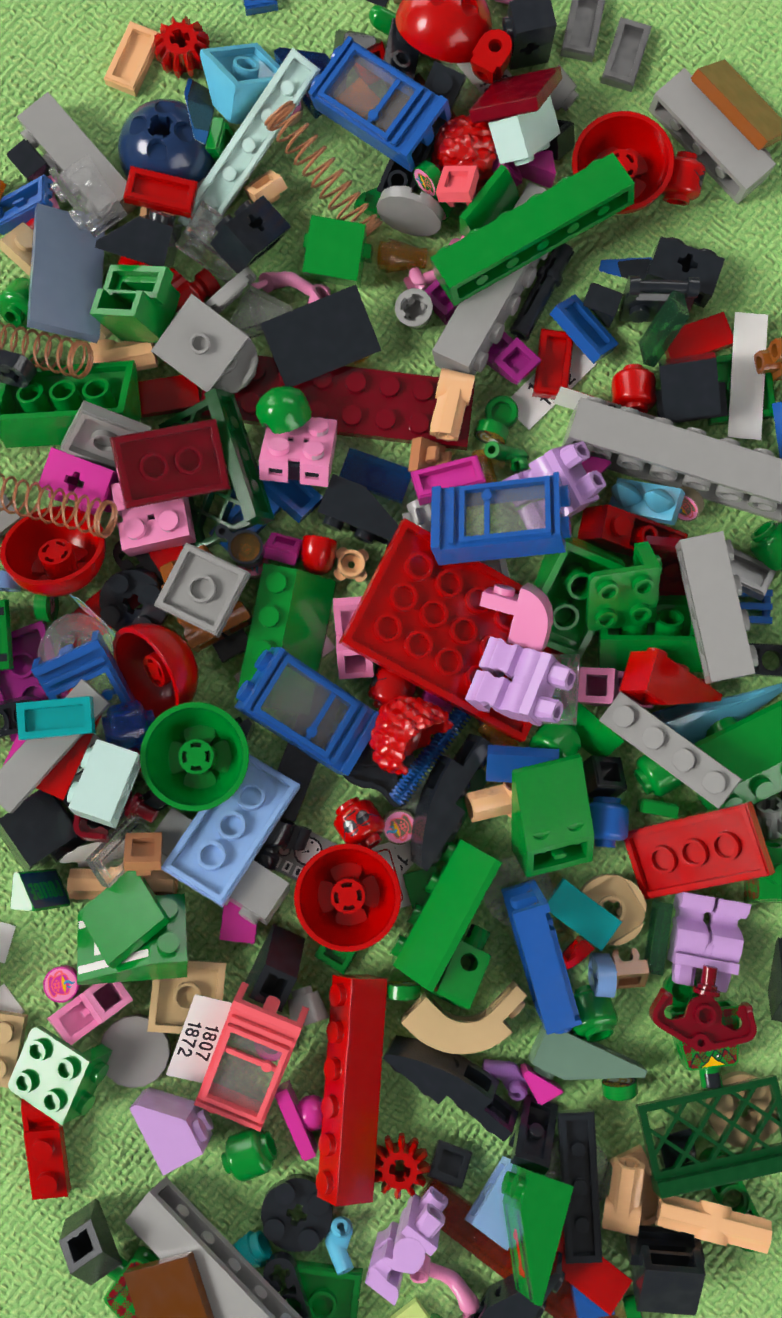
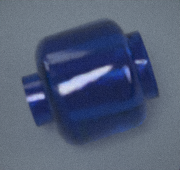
M139 700L110 706L107 709L106 716L101 717L106 742L125 749L140 747L146 731L155 720L153 710H145L143 703Z

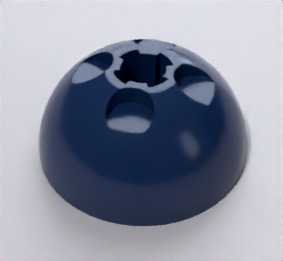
M156 99L146 102L136 108L122 126L118 142V155L122 170L127 178L130 166L199 183L204 177L206 178L215 164V161L205 149L206 144H202L193 137L186 103L174 99Z

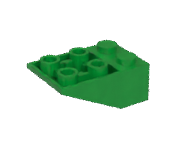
M576 754L512 770L511 850L525 876L529 878L593 861L594 830L581 755Z

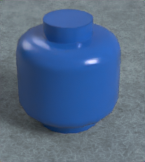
M593 797V802H590L589 805L594 830V847L615 848L616 841H623L628 837L629 809L624 804H621L620 798Z

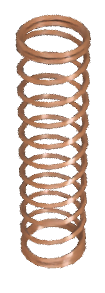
M287 101L267 118L264 126H267L266 129L269 131L277 130L283 126L276 137V142L281 143L292 138L285 148L286 154H291L301 149L295 157L293 165L298 166L311 159L304 168L302 176L307 177L321 170L311 182V188H317L331 180L321 191L319 199H326L340 191L328 205V210L332 211L349 201L336 219L345 220L357 213L350 221L355 222L368 208V202L349 214L341 216L360 196L361 191L354 193L332 207L335 201L352 184V180L345 182L323 196L326 190L344 172V169L341 168L328 178L315 184L324 171L335 161V157L306 173L314 161L327 149V146H323L307 158L297 162L303 152L318 138V134L288 151L292 143L310 123L307 122L292 134L279 139L286 128L301 114V111H298L279 124L295 108L296 104L293 101ZM373 214L360 222L361 224L368 222L366 224V237L383 223V221H380L381 218H377V214Z
M0 321V325L3 327L0 332V349H3L6 343L7 327L14 329L10 339V352H14L17 346V331L23 330L26 334L22 340L21 355L25 356L29 345L28 334L34 332L37 337L33 344V357L30 361H35L37 364L35 365L36 368L39 367L44 371L50 370L57 374L62 373L65 376H72L76 379H83L91 371L94 356L92 347L87 341L76 340L73 343L70 337L61 339L57 334L50 337L47 332L38 333L35 329L27 331L24 326L16 328L13 324L8 323L5 325ZM3 332H4V339H3V343H2V345H1L2 335H3ZM46 335L48 341L45 346V359L39 363L36 356L40 348V336ZM57 338L60 343L56 351V362L50 366L48 357L52 348L51 340ZM69 341L71 347L68 353L67 365L62 369L59 360L63 352V342ZM82 345V361L78 369L74 371V354L77 348ZM87 348V365L85 367V370L80 375H77L76 373L82 368L84 364ZM46 362L48 367H43L42 365ZM57 365L59 370H54L53 368Z
M0 473L3 479L0 493L3 508H0V511L4 510L8 514L16 513L20 517H29L35 521L41 519L46 524L53 522L57 527L66 526L69 530L78 529L81 533L90 532L93 536L100 538L110 536L116 527L118 510L113 501L105 500L101 502L100 498L96 497L90 503V499L86 494H83L78 499L75 491L65 495L62 488H58L53 493L50 485H46L41 489L38 482H34L29 486L26 479H21L17 483L14 476H9L5 479V476ZM13 479L15 483L13 497L9 504L5 506L3 495L8 480ZM25 482L27 486L25 500L21 507L17 509L15 502L17 490L20 483ZM37 485L39 490L38 499L33 510L29 513V493L31 488ZM48 488L51 492L50 502L45 513L41 515L40 500L44 490ZM60 491L63 495L62 505L57 516L53 518V501L57 492ZM74 495V509L66 521L65 505L69 496ZM82 498H86L87 509L82 521L78 524V507ZM98 501L99 507L94 516L93 526L90 527V512L94 502ZM13 503L15 511H9L7 508ZM110 504L112 512L109 523L100 532L101 515L105 507ZM25 506L27 514H21L19 511ZM37 509L39 517H33L31 514ZM48 512L51 517L50 521L43 518ZM61 513L62 520L64 522L62 524L56 522V520L60 517ZM73 517L76 524L75 527L68 525ZM85 520H87L88 530L80 528Z

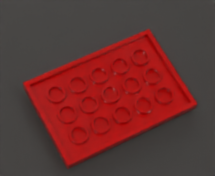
M404 518L401 520L339 644L516 741L525 742L533 724L508 718L495 711L492 707L488 712L478 711L465 700L476 671H483L479 667V663L490 636L501 638L507 643L514 616L479 606L483 591L489 587H494L495 584H503L515 588V594H519L523 585L481 561L438 565L430 548L431 533ZM547 646L542 651L552 654L560 663H562L566 655ZM504 674L503 677H505V678H507L508 680L512 681L510 678H508V677Z

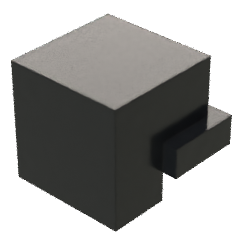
M715 352L659 360L661 389H656L658 417L669 419L673 423L728 416L725 380L718 381Z
M37 790L28 796L13 813H7L0 818V837L24 871L37 870L52 858L57 863L67 853L74 851L77 847L87 842L75 833L73 829L74 821L57 797L41 790Z
M640 1225L638 1237L625 1234L637 1311L696 1316L706 1276L704 1268L705 1257L701 1240L694 1238L693 1234L655 1226Z

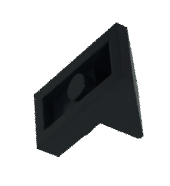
M529 1094L522 1100L514 1130L510 1135L508 1143L509 1146L513 1147L510 1163L543 1175L547 1173L550 1168L558 1104L549 1101L543 1105L538 1104L535 1097Z

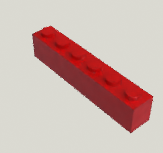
M368 974L332 975V986L329 991L330 1017L326 1030L328 1045L327 1059L324 1064L325 1087L324 1097L321 1102L323 1118L321 1136L318 1142L320 1158L319 1172L316 1176V1188L318 1198L336 1207L373 1202L387 979Z

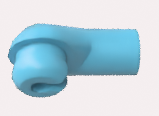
M343 1216L336 1217L332 1221L325 1239L326 1248L337 1276L343 1275L354 1268L347 1251L353 1226L350 1219Z

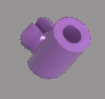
M483 1058L482 1068L502 1081L512 1100L520 1101L527 1096L529 1086L516 1063Z

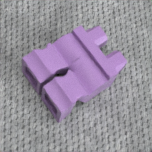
M583 441L551 449L528 464L531 469L516 473L502 480L553 475V472H559L562 485H569L571 506L565 507V516H569L570 519L590 504L599 500L598 493L606 486L601 473L595 470L587 474L581 463L590 458V452ZM545 499L536 502L537 500L513 502L515 508L530 504L518 511L527 530L546 528Z
M490 636L479 663V667L483 671H476L465 700L478 711L488 712L492 707L495 711L508 718L530 722L540 727L543 721L558 723L563 713V704L559 700L552 699L556 688L566 691L572 689L576 680V673L571 668L561 664L552 654L523 648L518 644L509 645L501 638ZM504 674H505L508 678H510L512 681H510V680H508L507 678L503 677Z
M692 892L675 894L673 905L676 913L672 918L673 927L670 935V949H668L667 960L673 962L672 981L681 985L694 986L696 968L703 969V965L714 966L718 968L715 983L718 986L717 990L726 993L731 980V974H739L740 964L738 963L742 955L744 939L738 927V921L740 919H747L752 904ZM708 912L710 918L709 923L706 925L704 914Z
M430 1186L422 1198L416 1193L413 1197L411 1196L408 1199L406 1208L401 1213L399 1223L392 1221L388 1228L377 1233L365 1283L394 1306L399 1296L403 1273L415 1274L422 1267L426 1253L432 1256L438 1248L440 1229L445 1224V1216L442 1211L448 1204V1198L433 1186Z

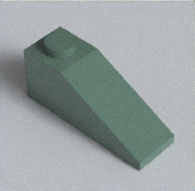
M543 1025L528 1055L531 1064L535 1066L533 1070L550 1080H553L554 1076L563 1080L645 1078L647 1070L640 1062L600 1043L588 1042L586 1038L577 1036L572 1030L563 1034L552 1033L547 1035Z

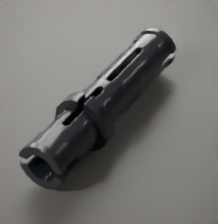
M564 243L553 249L545 265L538 269L536 273L538 278L516 320L509 329L510 333L516 338L523 341L529 340L555 287L561 285L563 281L562 274L575 253L574 249L568 244Z

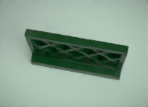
M217 388L204 393L206 399L158 425L159 429L199 422L202 413L207 410L210 411L212 419L217 420L225 464H227L226 469L227 473L230 474L232 483L228 494L222 491L206 493L201 507L195 505L193 496L188 497L196 537V547L205 545L207 548H210L222 542L215 534V529L220 524L226 525L234 534L237 531L246 530L254 525H265L275 520L263 481L259 480V469L235 395ZM215 494L225 498L219 516L209 512ZM233 503L240 506L244 520L236 524L227 521ZM206 517L217 521L212 536L205 538L203 532Z
M768 1075L723 1085L718 1088H709L636 1104L652 1174L650 1176L652 1188L661 1199L782 1172V1142L768 1145L759 1139L768 1120L779 1126L782 1137V1095L776 1075ZM769 1085L772 1100L766 1110L763 1111L751 1103L750 1099L757 1088ZM747 1090L743 1097L736 1093ZM732 1094L741 1100L731 1119L715 1109L722 1095ZM712 1098L709 1105L702 1100ZM695 1101L706 1108L696 1127L680 1117L687 1103ZM747 1105L762 1115L752 1134L736 1124ZM677 1106L674 1112L669 1110L668 1107ZM662 1109L672 1116L661 1135L650 1128L647 1112ZM774 1110H775L777 1119H775L774 1117L771 1116L772 1113L774 1112ZM712 1112L728 1122L718 1141L702 1132ZM677 1120L693 1130L683 1149L667 1139ZM734 1127L750 1137L743 1150L735 1153L724 1147ZM652 1134H653L654 1136H656L657 1138H659V1139L657 1140L655 1146H654ZM699 1135L715 1145L709 1157L703 1160H697L689 1154ZM665 1142L680 1152V1155L672 1167L660 1169L657 1154ZM756 1142L762 1145V1147L753 1148ZM721 1149L728 1153L726 1155L718 1156ZM686 1157L693 1161L690 1163L683 1164Z

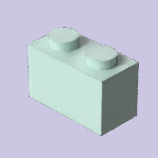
M551 96L547 98L536 112L495 119L488 122L500 164L514 161L515 166L529 163L534 160L535 153L549 148V142L560 134Z
M96 739L94 747H89L83 756L81 768L84 770L79 782H73L67 795V802L70 803L68 808L73 814L116 829L141 767L139 753Z

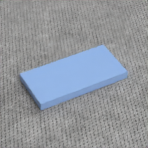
M249 754L246 776L238 790L222 804L197 813L161 866V869L223 908L299 791L300 784Z

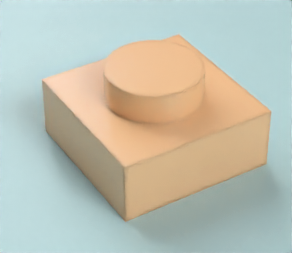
M271 169L243 187L251 201L255 202L261 196H264L271 204L280 198V193L288 189L282 176Z

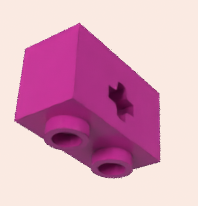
M53 447L50 449L39 480L41 488L50 485L53 493L58 488H62L65 495L75 491L78 499L83 494H86L90 499V503L96 497L100 498L101 502L105 500L113 501L111 484L119 483L117 471ZM79 479L84 482L83 488L77 485ZM46 488V490H49V493H48V496H47V497L50 498V497H51L50 489ZM57 492L54 500L62 502V492ZM70 495V496H69V498L67 499L66 504H68L69 499H72V500L75 501L74 495ZM82 498L78 508L85 512L87 509V499ZM95 501L90 513L95 515L99 507L98 501ZM110 504L103 511L111 513Z

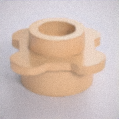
M345 547L339 548L336 551L338 561L337 568L334 570L335 578L339 581L355 579L358 583L365 581L367 578L365 564L369 560L368 552L364 549L356 551L353 549L348 550ZM350 562H354L355 566L353 568L348 566Z

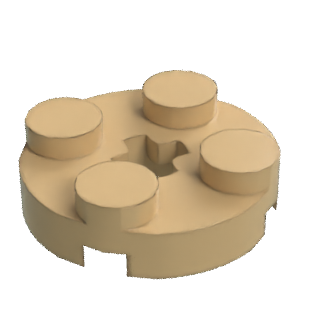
M602 874L591 878L582 886L580 891L603 908V904L607 900L610 903L618 902L619 907L615 910L616 918L622 921V923L607 944L622 945L631 941L640 933L644 925L646 901L636 884L617 874Z
M735 1071L723 1075L722 1082L723 1085L758 1077L746 1072ZM769 1085L757 1088L750 1099L751 1103L763 1111L766 1110L772 1100ZM747 1090L736 1093L743 1097ZM732 1094L722 1095L715 1109L731 1119L738 1107L737 1102L740 1100ZM712 1098L706 1099L708 1105ZM751 1108L748 1111V1115L743 1118L740 1116L736 1124L752 1134L762 1115ZM774 1110V1112L772 1113L771 1116L774 1117L775 1119H777L776 1113H775V1110ZM713 1112L708 1119L712 1129L721 1136L728 1122ZM768 1120L759 1139L764 1142L771 1134L778 1130L779 1126ZM734 1127L727 1142L734 1147H745L750 1137Z

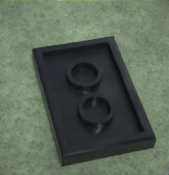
M356 284L260 323L285 386L294 387L381 351Z

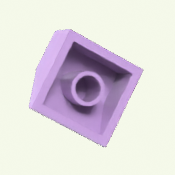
M148 1087L141 1092L129 1109L164 1176L204 1153L213 1134L211 1130L214 1129V1125L209 1113L205 1109L201 1110L200 1107L195 1106V1101Z

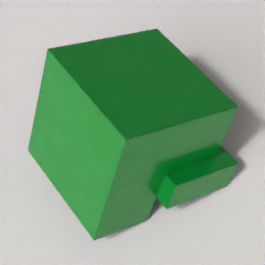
M311 215L309 231L305 233L303 242L305 257L302 272L307 279L349 287L356 284L357 288H360L364 262L372 263L373 256L372 244L365 243L367 235L366 224Z
M110 264L103 289H97L90 315L121 341L157 343L172 322L181 295L171 285L174 273L167 266Z

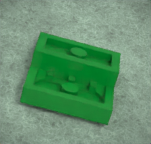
M502 164L498 167L474 197L472 203L459 216L460 234L466 237L470 231L482 228L496 220L503 212L514 209L520 196L507 167Z

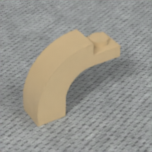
M513 980L482 1012L471 1016H458L444 1010L430 995L424 992L401 1016V1024L418 1040L436 1050L451 1054L482 1052L498 1045L513 1033L505 1019L508 1016L513 1019L521 1012L526 1005L523 1000L527 995Z

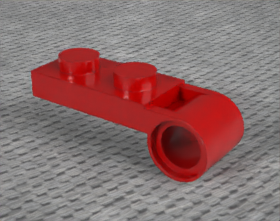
M22 1099L21 1114L32 1200L68 1197L71 1191L63 1125H60Z

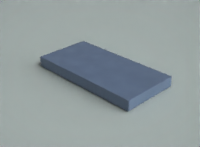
M37 203L34 215L27 327L88 342H98L100 338V322L90 315L97 289H102L104 250L95 248L96 240L105 236L104 221Z

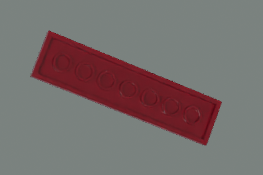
M258 355L259 362L255 377L247 387L233 394L235 395L244 424L261 426L256 416V405L259 399L271 388L285 385L274 358ZM343 366L294 386V388L304 393L312 411L311 417L337 420V435L412 444L413 438L424 437L449 449L467 451L475 381L469 406L465 408L458 441H445L429 435L433 412L437 403L435 396L439 377ZM202 390L201 401L206 399L204 395L206 392ZM210 411L203 412L201 419L211 420Z

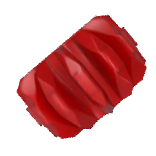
M172 16L170 26L161 23V34L154 35L156 46L154 53L157 61L162 64L163 70L166 73L174 71L178 79L183 72H187L193 78V70L195 68L204 71L200 50L209 48L210 40L208 34L203 32L199 22L191 24L187 16L184 17L182 22H177Z
M402 1132L399 1133L398 1142L396 1143L393 1142L390 1135H387L384 1138L386 1148L381 1145H377L376 1148L377 1157L374 1183L382 1182L381 1192L383 1194L388 1193L391 1188H394V1196L399 1199L401 1198V1190L406 1189L407 1193L413 1197L415 1195L414 1184L422 1187L426 1184V1179L422 1174L430 1171V1164L424 1161L428 1157V1152L426 1148L417 1149L419 1141L416 1137L406 1144L405 1134ZM396 1160L404 1161L403 1171L396 1170Z

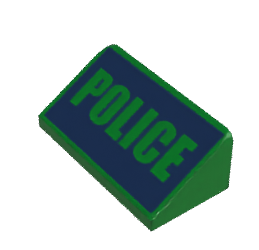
M57 869L14 872L11 909L41 911L70 906L69 897Z

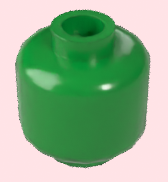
M24 277L12 280L1 292L0 314L7 323L13 324L16 328L24 326L26 329H31L27 327L30 279Z
M768 521L752 533L750 552L771 570L782 571V522Z
M560 720L558 723L544 722L532 736L529 746L531 748L559 749L560 759L576 755L581 748V739L576 727L568 721Z
M645 754L637 759V769L633 773L640 787L647 795L653 793L655 796L662 797L684 784Z
M590 985L577 988L574 991V998L582 1024L573 1027L575 1034L581 1038H586L588 1042H598L609 1038L614 1033L613 1029L618 1023V1016L612 999L608 997H595Z
M252 1128L229 1136L225 1144V1152L221 1155L222 1164L227 1174L232 1173L241 1182L269 1173L273 1167L274 1160L278 1157L277 1147L269 1131L264 1132L262 1129L259 1132Z

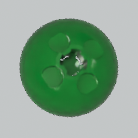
M202 702L179 704L160 714L146 731L140 749L141 771L150 790L167 805L185 811L211 809L228 800L242 784L249 764L248 743L242 728L236 720L221 708Z

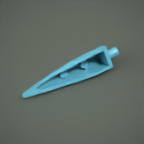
M782 683L734 696L723 697L721 701L676 704L652 714L694 744L706 738L707 730L718 720L734 717L738 722L766 705L782 692Z

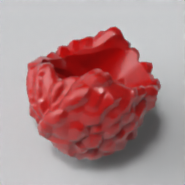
M461 115L452 118L439 128L435 136L431 162L438 167L441 173L444 166H477L479 173L476 186L477 195L494 174L492 168L497 158L494 152L496 148L488 125L490 121L474 124V122H471L470 115Z
M400 695L390 700L388 704H383L376 718L375 727L371 730L372 738L369 744L374 750L372 753L373 761L388 773L407 775L409 768L403 764L405 757L411 755L418 748L429 745L431 734L446 733L449 729H452L453 722L449 721L448 712L438 705H433L432 702L424 701L421 697L415 698L408 697L407 695Z

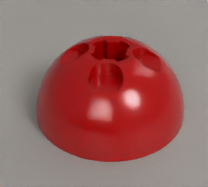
M402 0L395 18L399 33L413 48L429 57L450 63H469L472 58V51L485 32L492 29L491 13L485 0Z
M617 111L595 119L582 131L576 141L572 155L573 175L585 169L592 161L599 158L602 159L613 152L635 183L634 204L616 214H629L646 208L663 193L673 173L674 151L668 135L654 120L636 112Z
M61 506L52 507L53 518L57 516ZM65 506L66 521L71 516L74 507ZM47 508L40 510L41 515L45 513ZM79 508L77 512L78 524L85 515V511ZM37 511L31 514L33 517H39ZM48 512L43 518L50 521V513ZM62 513L60 517L56 520L57 523H64L62 520ZM90 513V527H92L94 515ZM25 517L12 526L5 535L1 544L0 558L8 575L25 590L47 597L65 596L79 591L97 575L104 561L106 540L105 538L93 536L90 532L81 533L78 529L69 530L66 526L57 527L53 522L46 524L41 519L35 521ZM74 517L68 523L71 527L76 526ZM87 520L80 526L82 530H88ZM100 523V532H102L103 527Z
M150 623L133 624L117 631L113 640L114 659L140 708L149 717L155 720L160 714L176 705L192 702L197 691L199 671L192 649L180 635L169 628Z
M339 844L320 851L305 864L296 882L294 905L300 924L313 940L332 950L353 952L376 944L391 930L399 914L401 891L394 870L380 854L370 848L357 844Z

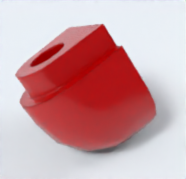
M491 29L483 34L474 47L470 63L474 75L482 82L493 84L495 80L501 79L512 56V40L509 34L500 29Z
M304 535L301 546V562L304 569L314 575L328 573L335 563L337 541L322 536Z

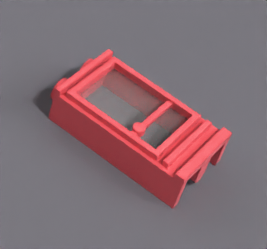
M242 981L230 1007L194 1105L205 1109L209 1113L237 1122L241 1126L261 1132L309 1008L302 1006L297 1021L279 1015L277 1010L280 1000L277 997L268 996L263 1007L243 1000L249 984Z

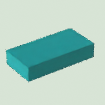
M91 696L16 703L18 740L96 733L93 697Z
M562 878L547 899L551 914L601 951L622 923V921L564 878Z

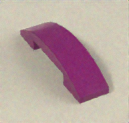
M436 279L424 291L431 298L432 310L447 325L458 304L453 306ZM505 331L497 344L493 343L488 351L487 365L515 385H518L541 363V359L519 338L513 340Z

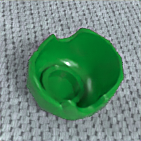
M291 386L271 388L259 399L256 405V416L261 426L265 428V424H267L274 434L293 431L311 419L312 411L304 393Z

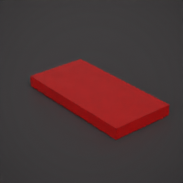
M752 801L630 829L627 839L624 840L639 889L645 899L760 878L775 873Z

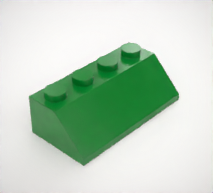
M134 360L93 363L91 371L83 379L65 376L62 373H53L50 370L44 371L37 367L35 377L26 388L0 383V439L6 448L61 445L83 400L140 422L141 420L137 367ZM73 364V370L76 371L80 364ZM83 364L76 374L80 375L85 370L87 364ZM58 366L53 368L54 370H59Z
M263 563L237 692L246 680L250 681L257 671L254 666L261 653L266 649L269 651L271 647H282L286 652L319 673L337 584L336 581L298 569ZM286 666L261 707L309 715L315 685Z
M686 595L659 596L655 622L597 630L598 668H613L618 671H625L631 651H646L647 648L652 647L667 652L668 658L676 663L687 666L690 669L689 672H703Z
M782 700L694 743V745L742 779L721 808L750 801L755 805L782 791ZM696 793L698 800L708 811L718 809Z
M459 837L455 843L449 841L440 858L445 863L439 875L433 872L423 891L429 893L422 906L417 903L414 905L407 919L411 926L405 937L400 934L398 935L390 950V954L394 955L392 959L393 966L432 993L502 864L501 861Z

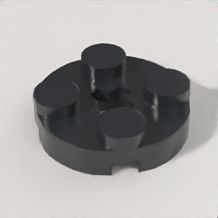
M131 567L115 573L104 583L100 592L101 619L115 631L140 623L162 625L169 613L154 606L162 590V585L160 584L162 581L153 572L139 567ZM133 594L137 595L138 602L143 604L142 608L133 610L128 604L127 598H131Z
M292 1174L287 1176L286 1179L280 1180L277 1184L272 1185L265 1195L261 1209V1220L265 1237L279 1248L290 1252H309L314 1250L319 1242L328 1234L333 1217V1205L317 1197L316 1179L305 1174ZM296 1204H300L303 1206L302 1212L307 1214L305 1219L300 1218L299 1221H294L292 1216L287 1213V1210L294 1209Z

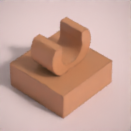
M424 437L413 438L408 472L450 462L452 452H445L446 446Z
M162 832L125 834L124 871H136L137 876H152V870H161Z
M636 948L631 949V961H622L619 957L618 949L613 950L611 958L617 971L616 989L645 987L649 976L647 960H639L640 955Z

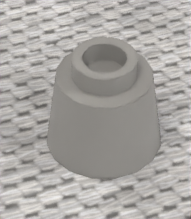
M561 67L562 80L550 96L555 110L559 111L563 108L567 111L579 94L575 91L577 85Z
M411 288L399 295L395 303V312L400 322L410 328L419 329L429 323L433 305L431 298L425 291Z
M311 985L291 991L293 999L288 1000L290 1019L297 1021L302 1006L309 1008L303 1026L330 1017L319 992H313Z

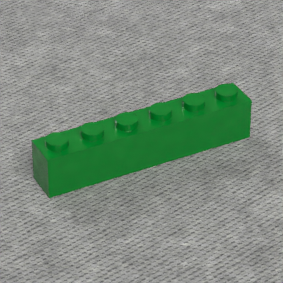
M613 152L602 159H596L585 169L572 176L562 178L557 185L543 193L531 196L524 204L511 211L503 212L496 220L482 228L470 231L463 239L439 249L435 255L430 257L434 275L453 306H456L634 204L635 183Z

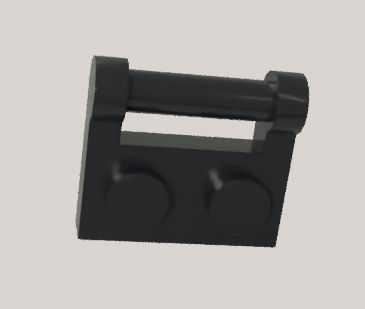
M628 276L619 308V321H632L634 323H686L694 299L699 295V277H687L686 280L640 279V276Z

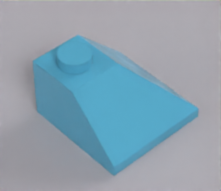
M258 43L200 50V58L213 106L229 123L241 124L280 65Z

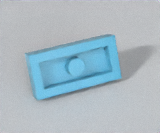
M617 478L616 484L611 487L612 497L609 505L658 523L675 526L685 492L681 488Z

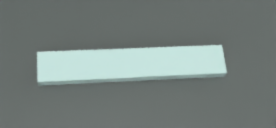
M291 49L198 188L192 218L180 216L177 220L179 223L205 242L207 241L283 128L282 126L277 130L269 131L266 129L267 126H264L265 121L274 111L289 100L296 104L295 108L279 124L290 118L321 69L297 50Z

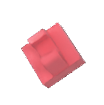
M444 166L436 189L438 202H446L450 207H455L456 202H466L467 206L472 203L476 196V186L479 179L477 166Z

